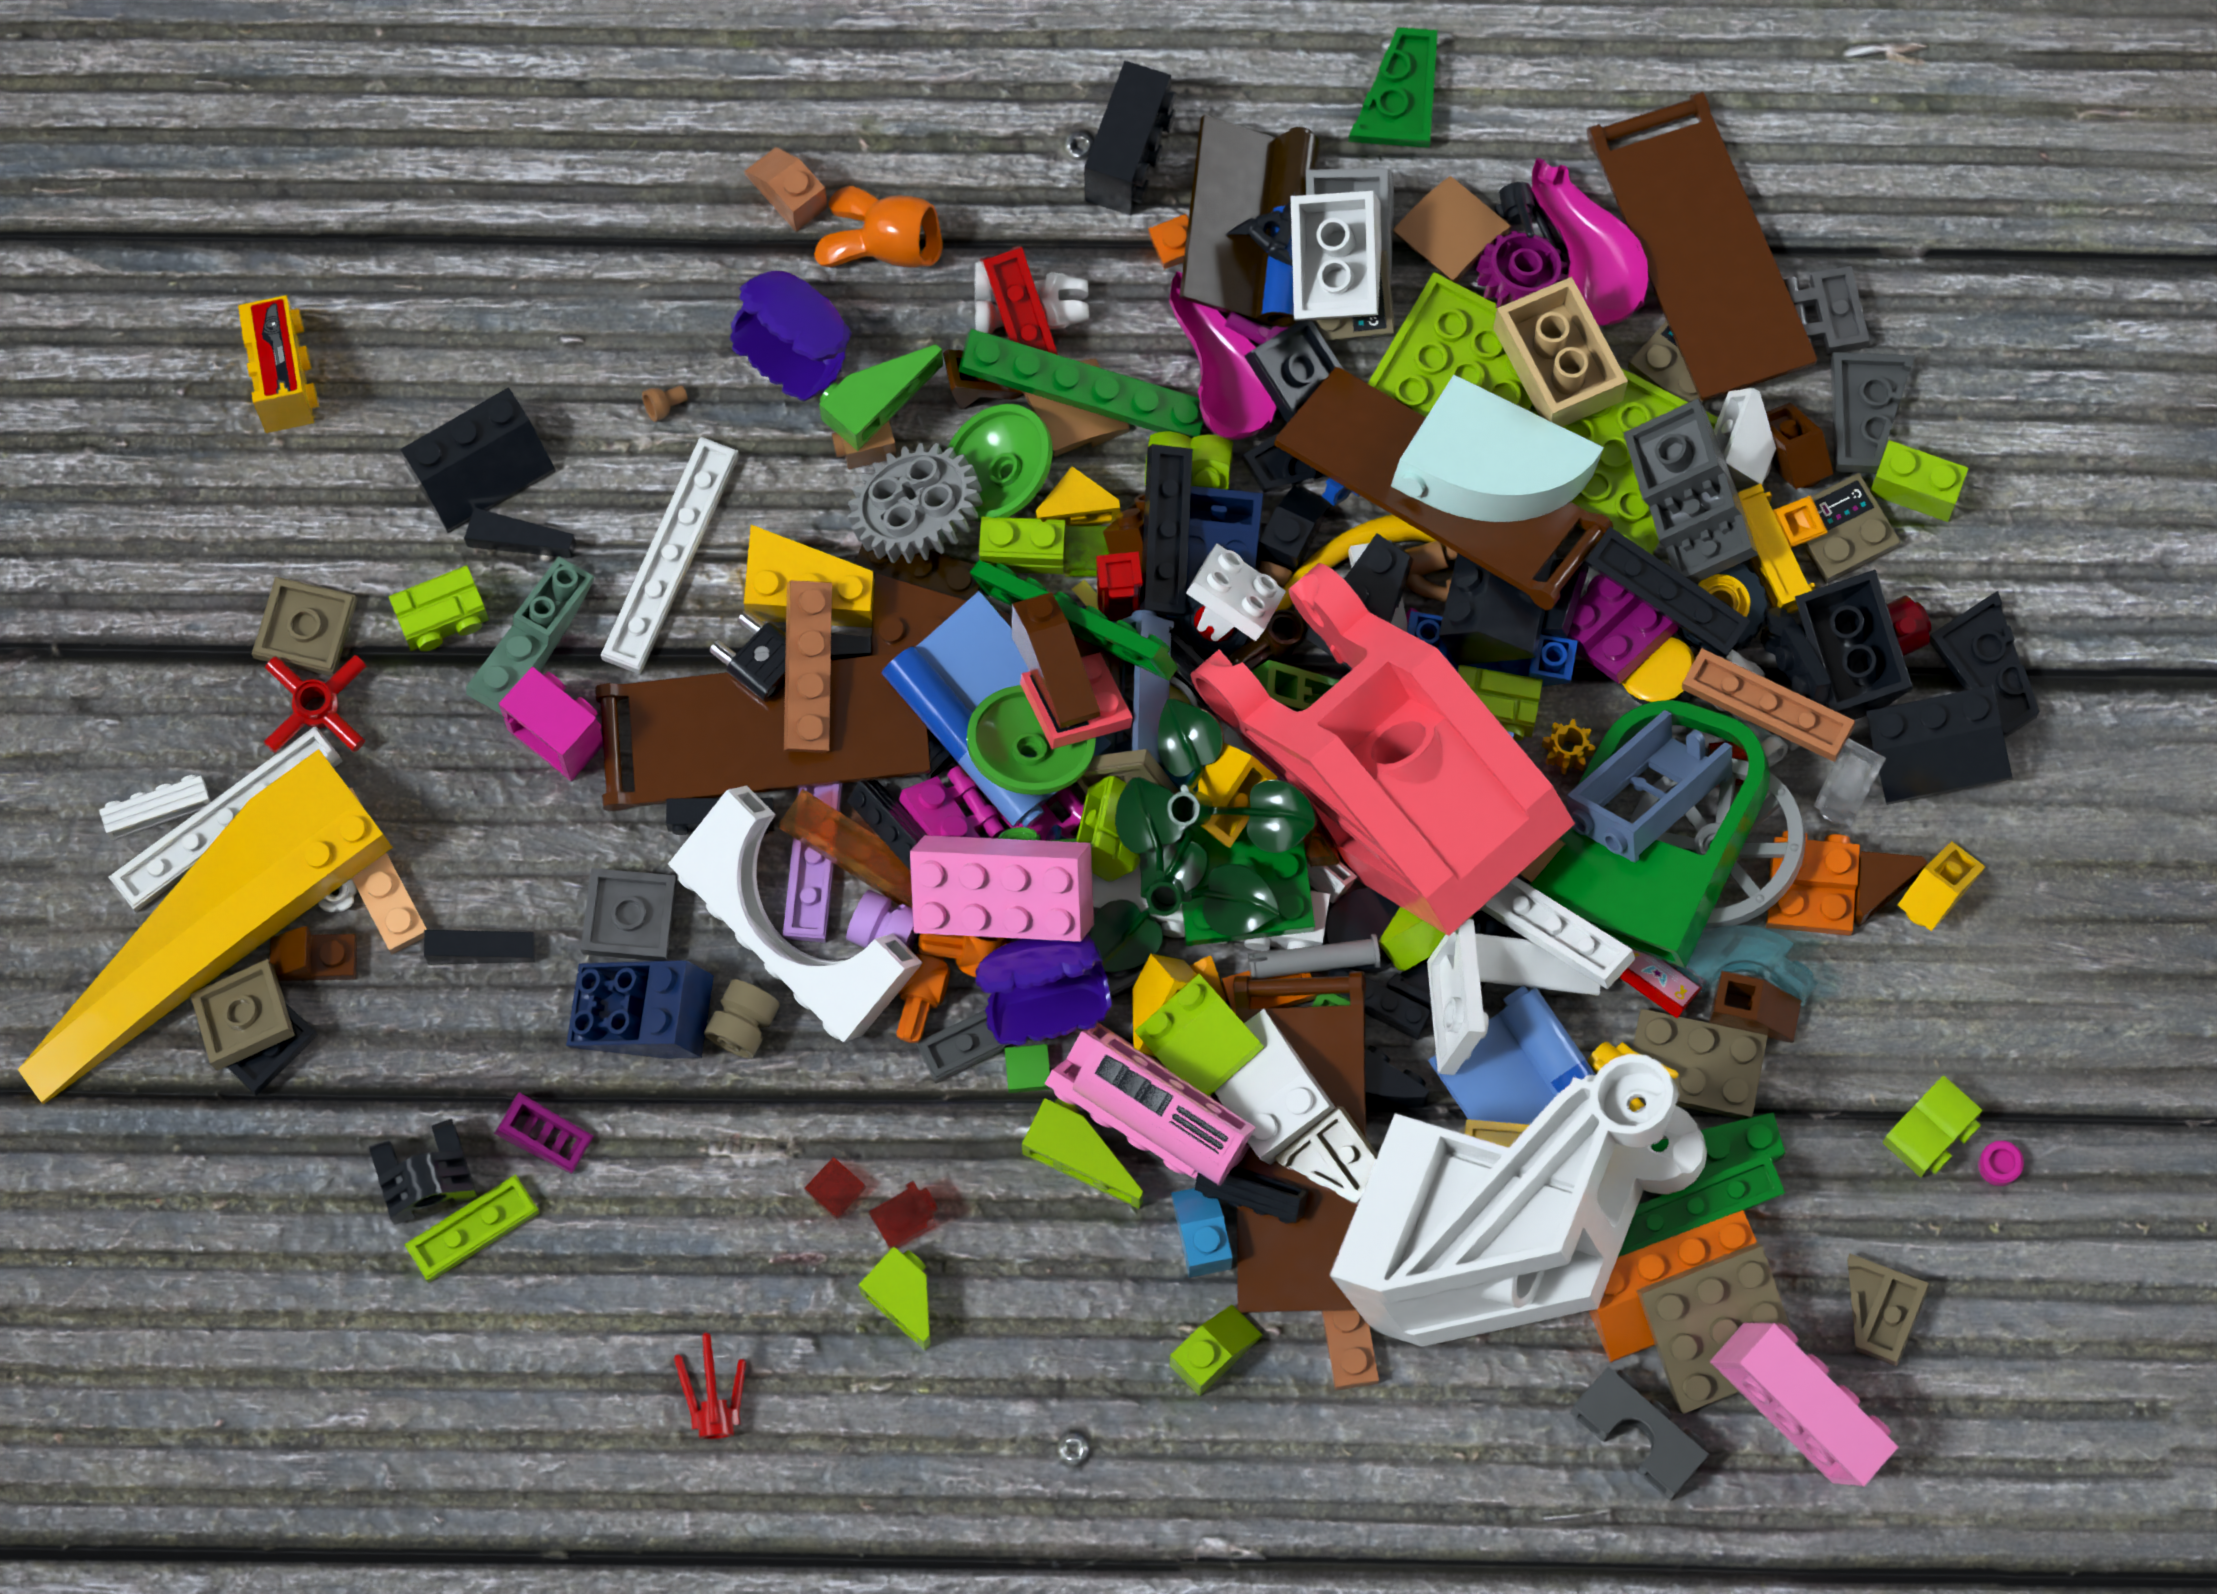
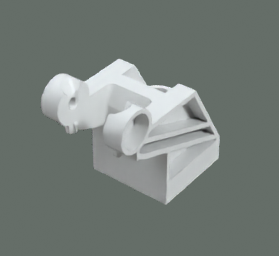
M1636 1054L1614 1058L1603 1066L1596 1076L1588 1075L1584 1079L1573 1077L1571 1084L1548 1104L1509 1148L1395 1114L1330 1276L1373 1331L1421 1347L1598 1309L1643 1190L1652 1193L1670 1194L1683 1190L1696 1181L1706 1162L1707 1148L1704 1136L1689 1113L1676 1106L1679 1096L1678 1089L1662 1064L1646 1055ZM1637 1097L1644 1098L1646 1106L1641 1107L1636 1112L1629 1110L1631 1100ZM1663 1137L1669 1140L1666 1150L1662 1152L1652 1150V1144L1657 1143Z

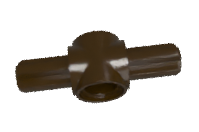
M1287 608L1275 611L1257 641L1251 640L1229 655L1228 660L1233 666L1243 662L1250 671L1266 660L1275 662L1285 660L1291 656L1296 647L1307 641L1304 635L1310 626L1297 609L1294 611ZM1273 631L1283 632L1289 640L1277 638Z

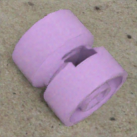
M870 889L867 890L854 911L847 930L846 940L866 948L874 939L894 933L912 950L919 933H914L913 908L904 904L894 908L890 898Z

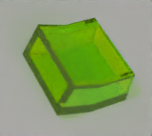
M1065 525L1064 577L1097 578L1096 556L1109 555L1103 531L1108 526Z

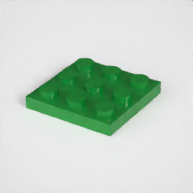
M1246 824L1231 848H1229L1202 826H1190L1195 833L1192 842L1202 845L1209 856L1205 877L1191 891L1209 889V875L1215 867L1232 863L1240 864L1252 869L1267 882L1278 902L1279 914L1276 918L1264 923L1250 933L1241 936H1226L1214 931L1204 919L1203 905L1207 897L1196 898L1190 902L1182 901L1181 908L1186 946L1315 932L1304 840L1288 851L1266 852L1259 849L1251 841Z

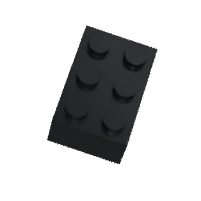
M1124 60L1084 166L1086 202L1130 216L1136 202L1140 204L1144 202L1149 187V180H1146L1149 167H1157L1163 145L1159 144L1162 132H1170L1176 114V109H1172L1176 92L1171 91L1170 74Z

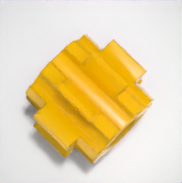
M1572 719L1569 725L1565 726L1562 723L1554 722L1552 724L1551 737H1543L1542 747L1548 749L1547 753H1549L1545 763L1547 765L1557 764L1561 767L1562 774H1566L1568 768L1572 767L1575 770L1583 771L1586 765V756H1594L1596 748L1594 745L1589 744L1590 740H1588L1592 730L1590 728L1580 729L1576 726L1575 719ZM1565 741H1570L1576 745L1572 752L1561 749Z

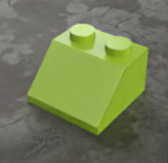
M1200 974L1194 977L1135 1030V1033L1170 1072L1207 1096L1213 1094L1264 1048L1262 1043Z

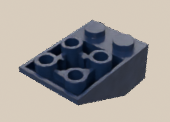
M1191 486L1186 592L1216 544H1219L1226 550L1234 551L1242 558L1243 562L1256 570L1263 493ZM1166 615V620L1179 621V617Z
M687 960L580 963L566 1046L569 1048L663 1059L702 1058L705 1040L704 1032L707 1026L714 975Z

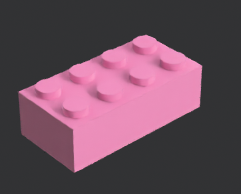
M924 835L910 850L914 933L1081 942L1094 926L1091 843Z
M1743 1323L1710 1362L1830 1482L1865 1486L1898 1448L1888 1437L1891 1434L1890 1429L1873 1415L1868 1417L1858 1407L1860 1403L1859 1398L1844 1385L1840 1384L1837 1386L1827 1376L1829 1373L1828 1367L1812 1354L1806 1355L1796 1345L1798 1342L1796 1335L1781 1323H1777V1325L1775 1323Z

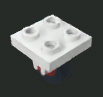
M1216 544L1186 592L1185 614L1179 617V626L1185 639L1196 649L1204 653L1213 655L1218 650L1224 655L1234 653L1247 643L1249 638L1257 641L1286 591L1278 586L1272 577L1259 573L1243 562L1237 553L1226 550L1219 544Z

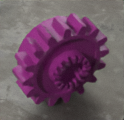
M1512 231L1510 235L1505 237L1501 235L1496 236L1494 245L1487 243L1476 269L1480 273L1477 284L1479 286H1487L1483 296L1485 299L1496 297L1498 299L1496 308H1499L1567 279L1568 276L1565 275L1568 264L1561 261V251L1555 249L1548 239H1543L1537 235L1529 239L1526 233Z

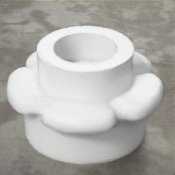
M352 878L337 888L339 889L338 895L334 896L331 893L325 896L324 899L318 902L319 906L324 911L331 913L349 909L354 903V895L357 892Z

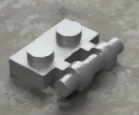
M1852 266L1811 272L1809 278L1811 288L1800 290L1798 278L1796 277L1784 279V283L1813 349V341L1824 339L1827 354L1868 347L1870 339ZM1816 305L1819 322L1808 324L1805 307Z

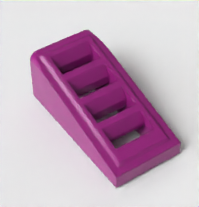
M520 1092L512 1101L494 1134L570 1174L573 1173L594 1137ZM523 1111L530 1116L521 1131H518L513 1127ZM537 1120H540L545 1125L536 1140H533L528 1136ZM556 1128L561 1132L551 1149L543 1146L552 1129ZM568 1136H571L576 1141L567 1157L564 1158L558 1153Z

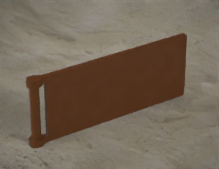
M1704 92L1691 94L1689 100L1601 127L1600 124L1587 127L1588 141L1598 157L1625 224L1641 243L1647 258L1648 278L1700 400L1713 399L1728 394L1729 391L1747 388L1816 365L1817 356L1712 117ZM1695 115L1699 123L1614 150H1609L1607 142Z
M1340 367L1333 369L1276 436L1274 444L1278 448L1522 590L1531 597L1537 606L1544 610H1550L1560 599L1559 592L1601 540L1609 526L1611 528L1614 527L1612 521L1606 516L1587 512L1572 502L1551 513L1522 521L1489 522L1473 520L1441 511L1391 487L1399 460L1426 417ZM1577 523L1581 525L1586 532L1547 582L1533 580Z
M900 653L831 660L829 751L826 753L784 751L785 686L770 701L764 702L728 672L628 684L607 683L597 685L595 693L596 701L601 706L606 793L602 795L603 809L606 811H621L635 806L666 803L667 798L722 797L727 790L746 785L754 793L930 773L928 728L881 674L887 664ZM628 698L635 792H623L617 701Z
M1364 971L1350 972L1349 976L1264 980H1250L1249 976H1235L1234 997L1236 1015L1243 1023L1263 1010L1250 1009L1251 997L1350 993V1005L1269 1008L1265 1010L1335 1107H1344L1366 1138V977ZM1250 1146L1242 1161L1237 1164V1167L1308 1189L1309 1194L1305 1213L1297 1223H1283L1278 1220V1217L1269 1214L1259 1215L1254 1213L1253 1209L1244 1206L1237 1207L1238 1311L1241 1313L1356 1310L1331 1278L1330 1274L1359 1203H1354L1340 1196L1336 1191L1308 1179L1307 1176L1290 1167H1285L1277 1161L1271 1165L1259 1159Z

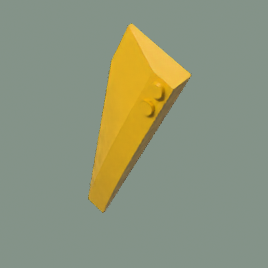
M319 749L249 799L19 1067L18 1071L43 1105L191 997V993L206 986L324 899L325 896L331 894L393 848Z

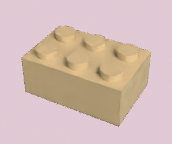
M1572 277L1497 308L1493 329L1540 417L1564 427L1623 401L1628 381Z

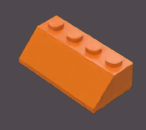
M1744 1210L1617 1258L1598 1309L1589 1310L1610 1363L1655 1346L1636 1290L1757 1242Z

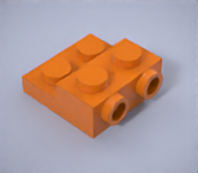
M1784 831L1782 837H1774L1772 843L1788 842V831ZM1805 833V853L1798 875L1784 896L1766 911L1765 928L1851 936L1854 923L1855 890L1858 886L1860 844H1850V837L1840 834L1827 835L1824 841L1808 840V834ZM1770 858L1768 882L1776 874L1784 858Z

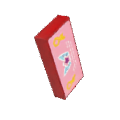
M1633 950L1635 960L1619 978L1678 1019L1697 997L1702 987L1666 961Z

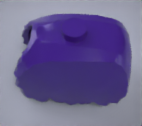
M769 271L750 279L739 288L741 290L739 299L743 302V305L731 322L732 333L730 341L733 343L732 350L740 356H748L751 366L758 369L761 376L768 377L771 383L783 385L782 392L786 395L806 401L812 399L817 394H823L831 384L836 382L837 374L842 370V362L845 360V349L851 337L850 328L843 321L839 312L828 298L821 295L806 281L791 273Z
M1086 934L1081 942L1020 939L992 951L978 964L975 971L976 984L983 992L991 994L985 1009L987 1028L993 1032L994 1038L999 1044L1023 1045L1026 1044L1028 1038L1034 1041H1041L1044 1038L1054 1039L1060 1035H1067L1077 1028L1083 1030L1095 1028L1098 1022L1105 1020L1112 1006L1111 995L1100 951L1091 937Z

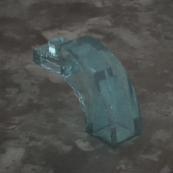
M1732 925L1708 930L1701 934L1686 968L1670 963L1672 967L1702 987L1700 990L1702 993L1705 992L1711 983L1719 978L1721 971L1731 973L1749 972L1765 978L1776 987L1802 1000L1801 1006L1803 1007L1813 995L1818 984L1813 979L1814 975L1808 967L1799 961L1794 960L1790 962L1786 959L1794 943L1775 932L1755 926Z

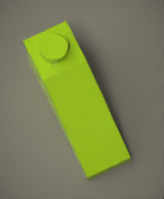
M1044 1098L1022 1142V1154L1140 1209L1143 1203L1142 1189L1084 1116L1078 1114L1080 1110L1075 1105L1068 1104L1060 1099H1056L1054 1103Z

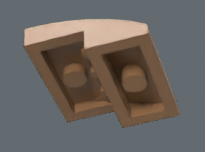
M1449 176L1429 192L1397 224L1393 232L1447 279L1458 283L1482 256L1487 243L1494 245L1496 236L1501 235L1504 237L1512 227L1457 180Z
M1096 358L1079 361L1100 368ZM1023 392L1031 410L1048 427L1052 438L1054 457L1087 443L1095 447L1130 432L1128 423Z

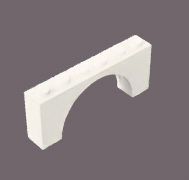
M747 785L729 789L723 794L668 865L677 873L679 882L687 889L695 891L706 902L707 910L715 918L724 921L735 932L737 941L745 948L753 950L765 962V969L773 977L782 980L794 992L795 1000L804 1008L812 1010L823 1021L824 1029L832 1037L844 1043L863 1036L923 962L894 933L874 939L859 954L848 960L840 961L810 956L787 942L774 928L763 908L756 877L760 844L767 827L776 814Z

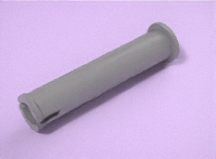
M1371 934V939L1256 954L1248 953V964L1251 980L1369 964H1374L1375 968H1379L1380 953L1376 934Z

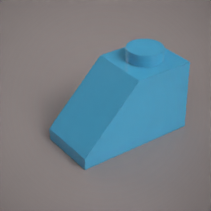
M1195 1188L1172 1192L1171 1197L1188 1277L1231 1270L1232 1254L1218 1198H1207L1203 1196L1202 1192L1196 1191Z

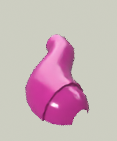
M1537 158L1532 169V193L1541 210L1561 234L1568 250L1570 260L1568 278L1572 277L1598 325H1616L1631 317L1633 312L1644 306L1647 293V258L1640 241L1623 222L1591 201L1570 182L1567 166L1559 165L1558 167H1552L1545 163V160Z
M1177 271L1171 282L1169 302L1181 329L1187 336L1199 359L1201 380L1198 395L1200 400L1199 407L1204 422L1212 432L1228 440H1241L1254 436L1269 428L1276 409L1275 403L1244 357L1256 347L1245 336L1226 327V319L1218 310L1180 299L1182 273Z

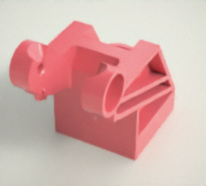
M1318 563L1289 588V595L1303 619L1326 642L1337 663L1342 664L1345 662L1352 668L1347 675L1310 707L1298 712L1272 699L1260 681L1243 662L1233 666L1220 650L1216 651L1190 674L1191 680L1205 703L1227 726L1238 734L1243 744L1283 779L1299 788L1309 798L1315 809L1316 816L1350 870L1358 876L1356 880L1450 936L1575 823L1552 784L1436 647L1368 612L1356 592L1339 574L1327 565Z

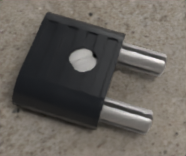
M746 610L743 612V615L739 616L738 621L755 635L737 654L719 640L714 642L715 646L712 644L710 652L727 665V672L764 702H768L785 686L786 634L773 623L768 622L764 624Z

